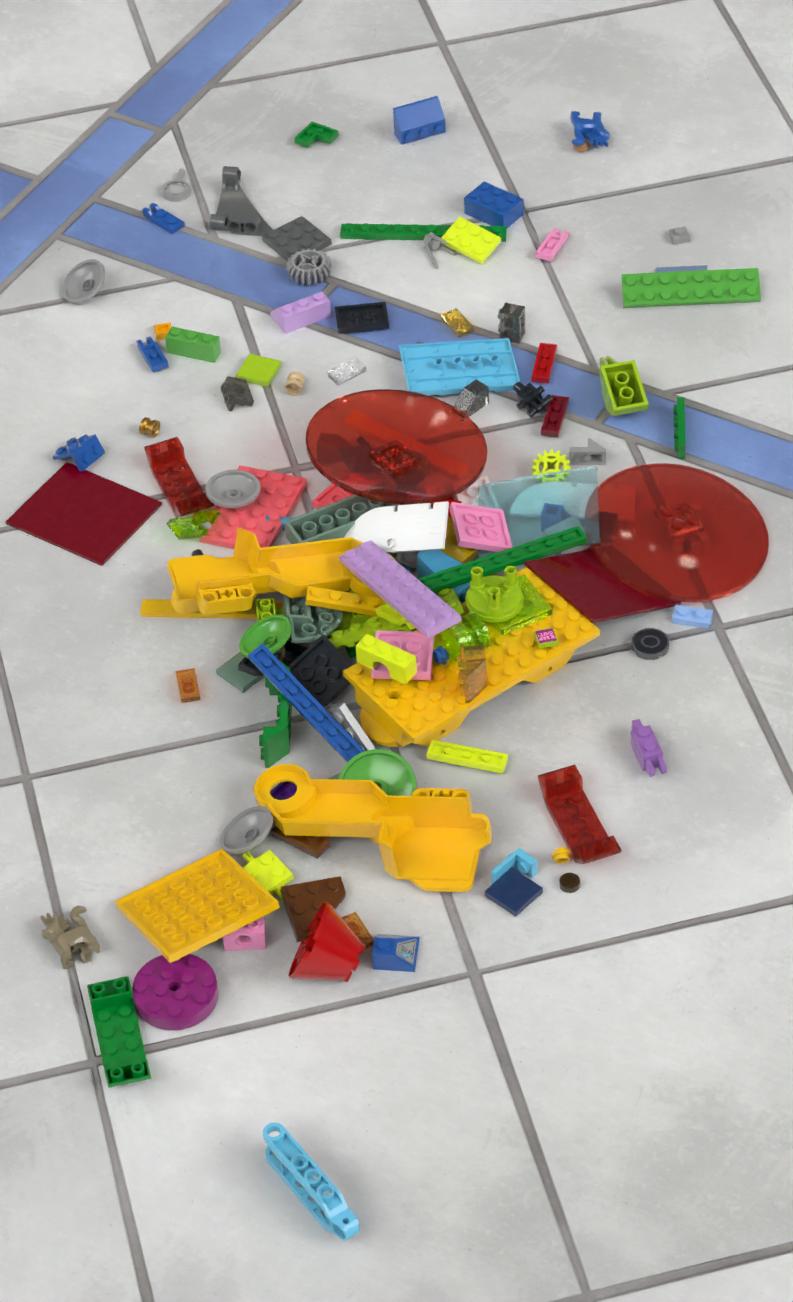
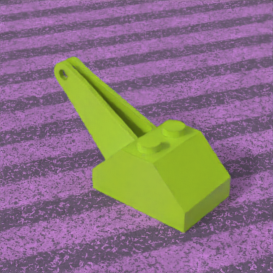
M606 356V360L604 357H600L601 389L607 411L612 416L648 410L649 404L635 360L618 363L610 356Z

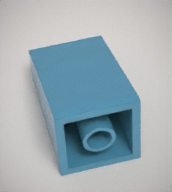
M440 550L419 551L417 554L418 578L463 563ZM470 582L450 588L455 591L461 604L466 601V593L470 588Z

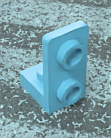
M518 848L514 853L509 854L500 865H496L491 873L492 884L511 867L514 869L518 868L521 873L533 878L538 874V860Z

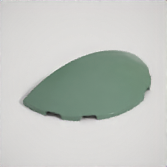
M282 594L283 616H286L292 624V632L289 638L291 643L312 642L323 634L325 636L330 635L340 624L343 611L305 605L306 596L291 598Z

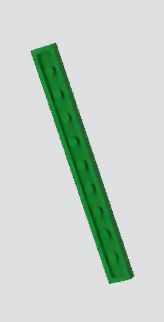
M341 224L340 239L424 241V237L430 232L442 238L452 225ZM479 226L501 237V242H506L507 226Z
M576 526L418 578V580L432 592L437 593L444 589H450L470 582L473 567H481L483 569V577L504 571L507 566L516 567L524 564L525 561L540 559L586 544L587 537L580 526Z

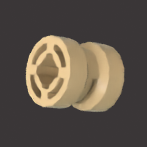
M298 371L289 373L285 384V391L292 396L301 394L305 376Z

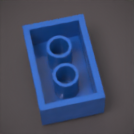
M484 181L464 197V214L491 226H507L508 228L524 215L523 198Z

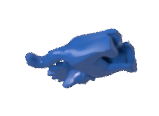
M571 111L570 119L574 126L576 138L572 140L574 145H583L586 137L590 144H595V148H598V144L603 147V144L608 147L607 140L610 138V133L601 122V112H594L592 119H584L578 117L580 116L579 111Z

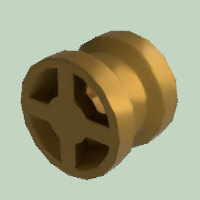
M144 417L139 427L140 434H149L150 437L155 438L160 430V422Z

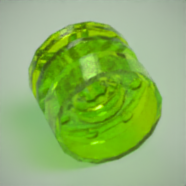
M474 612L466 613L464 616H461V622L440 632L444 647L449 655L458 663L470 659L474 653L479 654L482 650H486L491 646L489 631L483 620Z

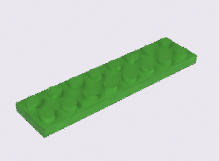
M758 268L621 275L623 308L761 301Z

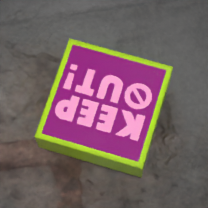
M553 627L534 631V637L539 649L558 646V639Z

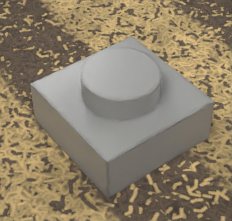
M686 227L669 229V236L674 245L690 242V236Z

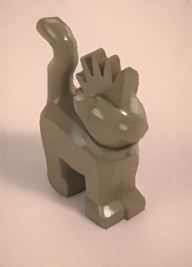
M78 905L70 912L71 920L78 926L74 929H71L68 919L63 921L64 914H61L58 918L57 912H54L52 918L47 913V919L41 915V921L46 929L42 930V937L48 939L54 946L55 951L61 956L60 961L63 969L73 967L71 953L80 951L83 963L91 961L92 951L100 953L99 943L88 929L85 919L79 916V914L87 911L84 906Z

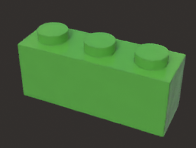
M171 327L165 336L166 349L169 354L215 363L221 353L219 336L177 327Z

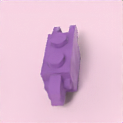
M640 719L632 720V730L630 732L631 746L642 771L647 770L649 777L655 775L654 768H659L661 774H665L667 769L663 760V752L651 726H643Z

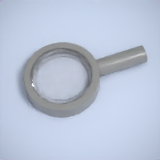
M179 169L176 180L168 181L163 185V197L166 200L179 202L189 197L190 185L183 180L185 175L184 169Z

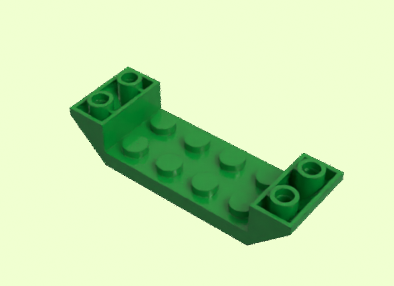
M283 664V665L287 668V670L291 673L290 668H289L288 666H286L285 664ZM265 677V687L269 688L270 696L278 695V703H280L277 705V717H280V719L276 720V726H264L263 735H259V746L263 747L261 748V760H265V768H270L290 753L292 704Z
M129 976L88 984L87 989L108 1088L151 1079Z

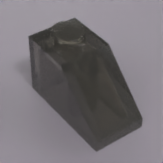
M477 379L465 386L452 408V413L465 420L489 404V387Z

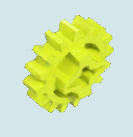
M553 449L548 454L544 450L543 456L538 454V460L534 459L533 465L535 466H532L533 478H537V484L541 482L543 484L566 483L565 478L569 479L570 474L568 472H571L570 460H566V455L560 456L559 450L555 454ZM540 465L543 468L541 473L539 471ZM563 465V468H564V469H563V472L561 473L560 468H561V466Z

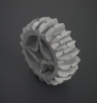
M309 248L308 250L302 249L301 252L296 251L295 254H291V258H288L286 265L289 278L293 282L296 281V284L302 283L303 286L305 284H309V286L311 284L317 285L318 282L323 283V280H327L328 276H330L332 269L330 257L326 253H322L321 250L316 251V249L309 250Z

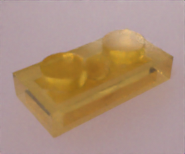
M457 308L442 314V320L459 338L474 332V326Z

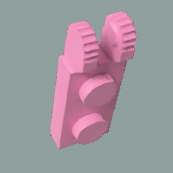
M555 228L548 234L536 251V258L551 262L568 239L569 232L564 230L559 236L560 230Z

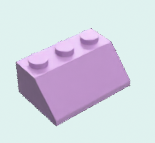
M319 292L271 311L270 315L287 334L331 317L330 300L323 292Z

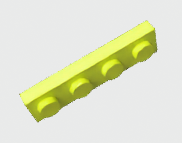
M437 740L431 741L426 754L429 760L501 774L504 773L508 762V754Z

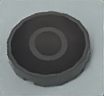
M641 629L631 639L632 651L638 657L646 660L659 659V656L666 655L669 650V638L666 633L659 629Z

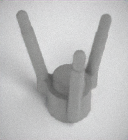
M432 232L424 237V249L427 251L436 269L438 265L431 250L441 247L450 254L455 255L454 251L442 244H446V240L434 235Z

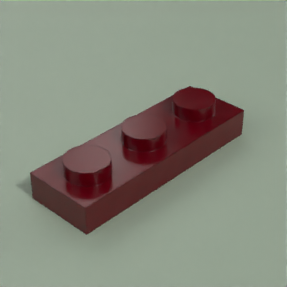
M552 395L554 401L548 405L541 427V435L559 437L569 405V397Z

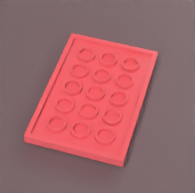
M239 465L237 470L249 472L259 480L261 489L259 496L252 503L241 508L231 509L216 505L207 521L211 523V528L206 529L204 527L198 536L199 542L234 549L237 529L241 528L255 533L260 548L272 547L282 530L283 521H279L280 517H289L307 485V479Z

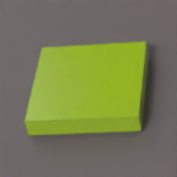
M249 354L237 372L236 380L269 387L282 363L280 360Z

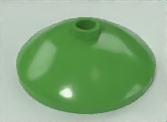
M271 615L257 621L243 634L239 644L241 653L248 658V655L263 643L272 654H275L289 640L292 632L291 622L283 615Z

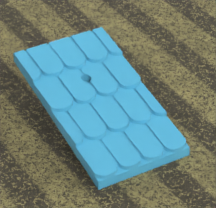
M509 338L399 345L410 395L414 397L437 394L443 396L466 392L473 394L488 391H511L515 383L521 382Z

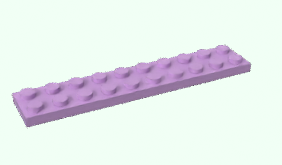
M372 540L364 542L360 546L348 550L339 556L341 564L427 638L462 621L459 613Z

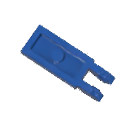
M155 203L149 205L150 209H142L145 217L171 234L185 226L184 221L164 209H160L159 205Z
M151 336L146 338L147 345H144L141 340L136 341L140 353L152 372L169 367L167 359Z

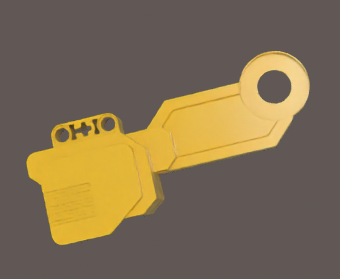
M238 528L234 554L231 557L217 558L206 554L170 559L167 563V570L174 586L171 603L173 609L178 613L200 611L204 615L245 611L251 609L253 600L260 593L278 591L291 598L305 597L308 586L343 592L349 591L351 588L357 594L381 597L340 563L339 556L363 543L353 537L260 548L255 533Z
M280 764L270 767L261 773L254 784V795L257 805L267 807L271 811L273 823L285 835L368 837L375 844L379 845L384 868L387 873L395 879H408L423 891H469L473 887L480 850L490 844L492 839V830L488 817L485 814L472 813L473 808L470 794L466 789L418 788L412 793V796L387 795L372 780L311 779L305 769L294 764ZM288 781L297 786L296 793L288 799L277 800L270 795L273 786L280 782Z

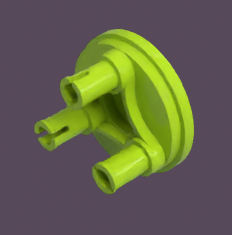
M507 566L505 568V577H483V569L481 567L472 568L470 588L466 593L465 600L468 611L474 617L486 622H502L513 618L521 611L524 604V596L519 587L517 568L515 566Z

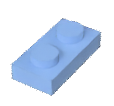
M675 605L672 623L710 629L713 610Z

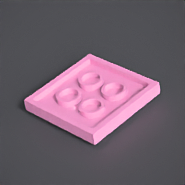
M451 502L449 509L458 546L494 552L512 548L503 510Z
M376 631L375 638L416 656L417 673L411 680H431L435 635L427 638L421 632ZM379 663L371 670V678L392 679L389 677V670L382 663Z

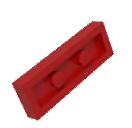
M540 343L531 382L549 384L557 352V344Z

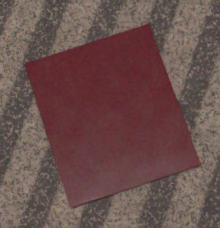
M66 462L6 521V524L103 566L162 506V502L90 471H79L76 465Z
M613 545L525 561L524 563L528 569L591 623L681 604L680 600Z

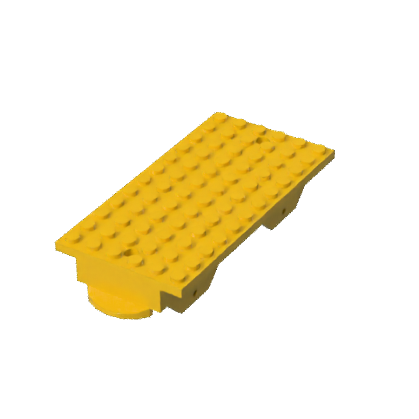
M525 567L517 572V580L523 592L524 604L516 616L502 622L482 621L468 611L465 601L461 604L464 613L460 614L462 621L435 635L434 650L438 646H442L443 649L446 648L449 653V660H447L446 665H438L433 654L431 680H410L405 685L395 679L371 678L372 669L360 663L345 669L343 677L355 687L356 703L362 707L359 716L360 725L370 740L386 747H398L400 745L404 747L410 743L428 747L432 740L438 741L457 730L469 712L523 680L537 683L564 667L576 649L600 636V629L530 569ZM553 627L558 639V646L539 649L534 637V631Z

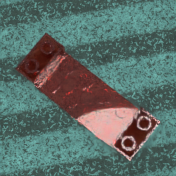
M178 437L144 447L152 475L176 518L215 506L208 499L206 493L203 492L187 463L184 447Z
M575 764L538 775L545 806L568 850H571L575 863L586 864L621 853V848L614 835L608 837L583 791V778Z

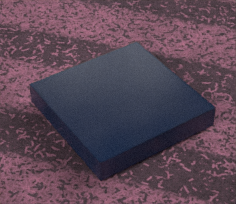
M511 867L484 893L488 899L516 917L543 893V888Z

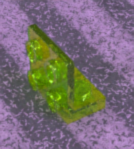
M219 509L198 511L192 517L169 519L166 524L179 540L202 538L208 533V529L201 527L199 523L210 522L212 525L217 521V517L221 512Z

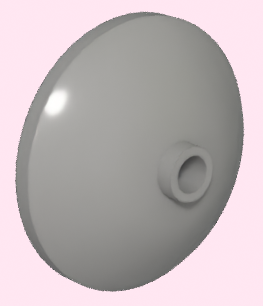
M95 259L85 260L76 265L64 280L62 286L64 298L70 303H82L95 296L105 280L106 271L104 265Z
M227 470L217 473L208 480L205 487L206 495L212 503L231 509L241 508L257 499L261 490L259 480L253 474L242 470Z
M262 806L251 807L238 814L229 822L221 835L220 845L222 849L228 854L239 855L258 847L271 831L273 814L267 807Z

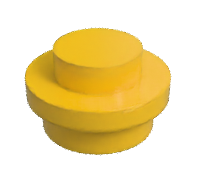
M559 847L555 849L551 857L557 864L566 863L571 860L572 852L566 847Z

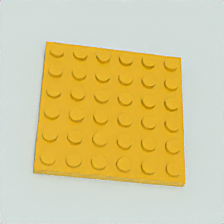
M222 848L115 901L118 910L169 963L177 961L181 957L195 952L201 947L215 942L219 938L233 933L237 929L251 924L255 920L269 915L280 908L279 902Z

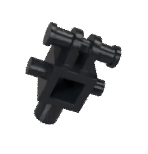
M517 382L513 386V390L520 401L516 404L517 408L521 410L525 407L527 409L526 413L530 418H533L536 413L540 414L542 408L546 409L547 405L554 401L550 394L543 399L541 394L545 390L541 385L536 388L531 383L524 386L521 382Z

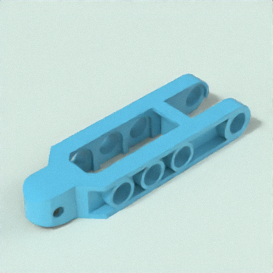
M277 1122L267 1124L263 1129V1138L268 1145L266 1149L268 1164L326 1231H331L344 1241L359 1233L358 1218L348 1207L341 1192L283 1125ZM273 1131L280 1133L276 1137L269 1136V1133ZM274 1153L277 1158L272 1157L271 1154ZM312 1176H317L318 1180H315ZM300 1182L303 1187H298L296 1184ZM325 1191H330L331 1195L329 1196ZM313 1198L316 1202H311L309 1199Z

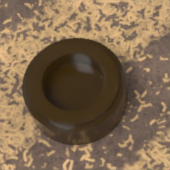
M575 873L563 874L559 879L560 889L566 893L576 892L580 888L579 876Z

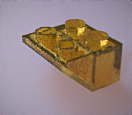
M484 645L460 647V655L457 656L458 668L461 667V669H457L458 681L462 682V684H459L460 695H464L465 703H470L487 687Z

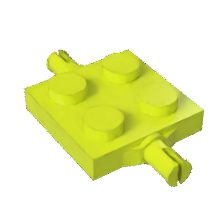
M271 850L256 858L250 852L244 853L242 857L248 864L242 868L271 895L276 893L283 900L281 887L294 879L290 870Z

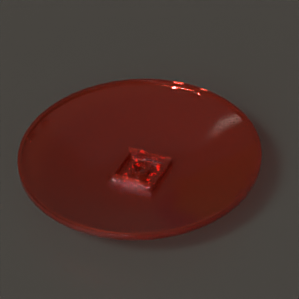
M393 389L355 392L327 403L310 420L305 437V446L311 462L330 482L357 496L392 504L430 503L461 493L474 484L481 476L486 465L488 453L487 444L481 430L462 411L428 395Z
M654 463L622 470L598 486L589 499L585 512L584 526L590 548L600 563L625 584L638 591L662 599L680 602H703L732 595L749 585L757 577L765 564L768 554L769 538L766 524L751 500L724 479L690 466Z

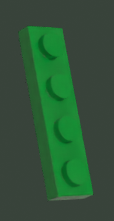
M677 397V404L673 406V415H677L674 416V427H677L674 428V439H677L674 440V451H678V459H685L684 397Z

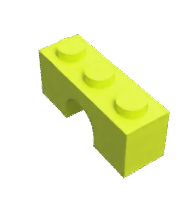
M366 634L356 645L357 663L371 669L382 663L389 670L390 678L405 685L417 673L416 656L369 634Z

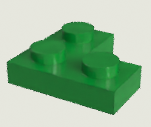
M312 121L294 138V143L307 148L316 140L331 144L339 136V131Z

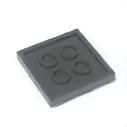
M303 216L262 235V241L286 261L296 251L301 252L302 249L308 250V248L309 250L316 249V251L332 245L331 239Z

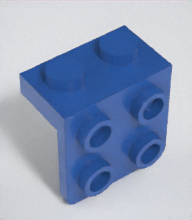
M85 434L78 439L76 437L69 439L66 442L67 445L58 448L52 458L57 460L71 456L79 471H84L105 454V451L96 434L90 436Z

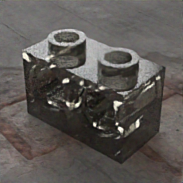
M505 302L503 308L499 309L498 312L500 339L509 338L510 342L520 344L525 335V306Z

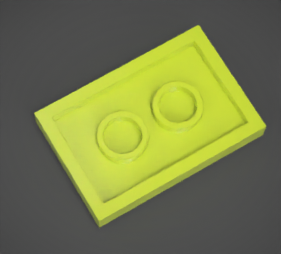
M460 216L442 236V239L447 241L446 244H442L480 264L486 261L501 242V237Z

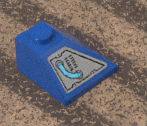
M377 934L374 937L372 950L373 969L415 972L419 937Z

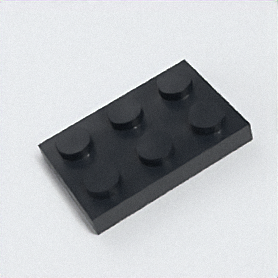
M386 302L335 307L338 334L389 329Z

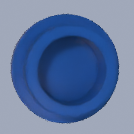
M438 646L437 649L433 650L435 661L438 665H446L447 660H449V653L446 648L443 649L442 646Z

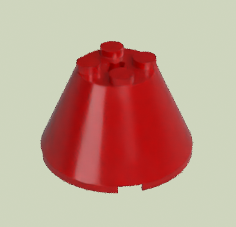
M325 901L308 927L310 934L306 941H301L288 974L292 980L348 982L352 975L351 970L355 971L360 963L358 955H362L366 945L359 940L333 906Z

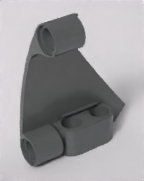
M224 166L222 171V192L216 214H211L210 228L246 235H264L272 231L273 229L261 217L241 189V171H239V167Z

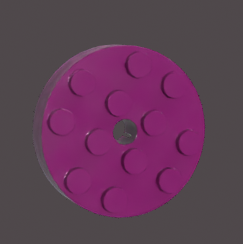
M187 954L172 963H169L163 955L155 957L142 966L133 981L134 1004L139 1016L151 1026L163 1030H182L201 1023L212 1013L218 1001V985L214 970L202 958L192 954Z

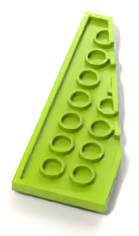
M444 589L437 594L457 613H464L463 607L453 589ZM375 616L369 618L365 623L353 624L347 630L335 631L327 638L339 649L342 645L348 646V648L355 646V643L360 641L366 634L375 637L376 631L412 630L406 624L399 626L382 617Z

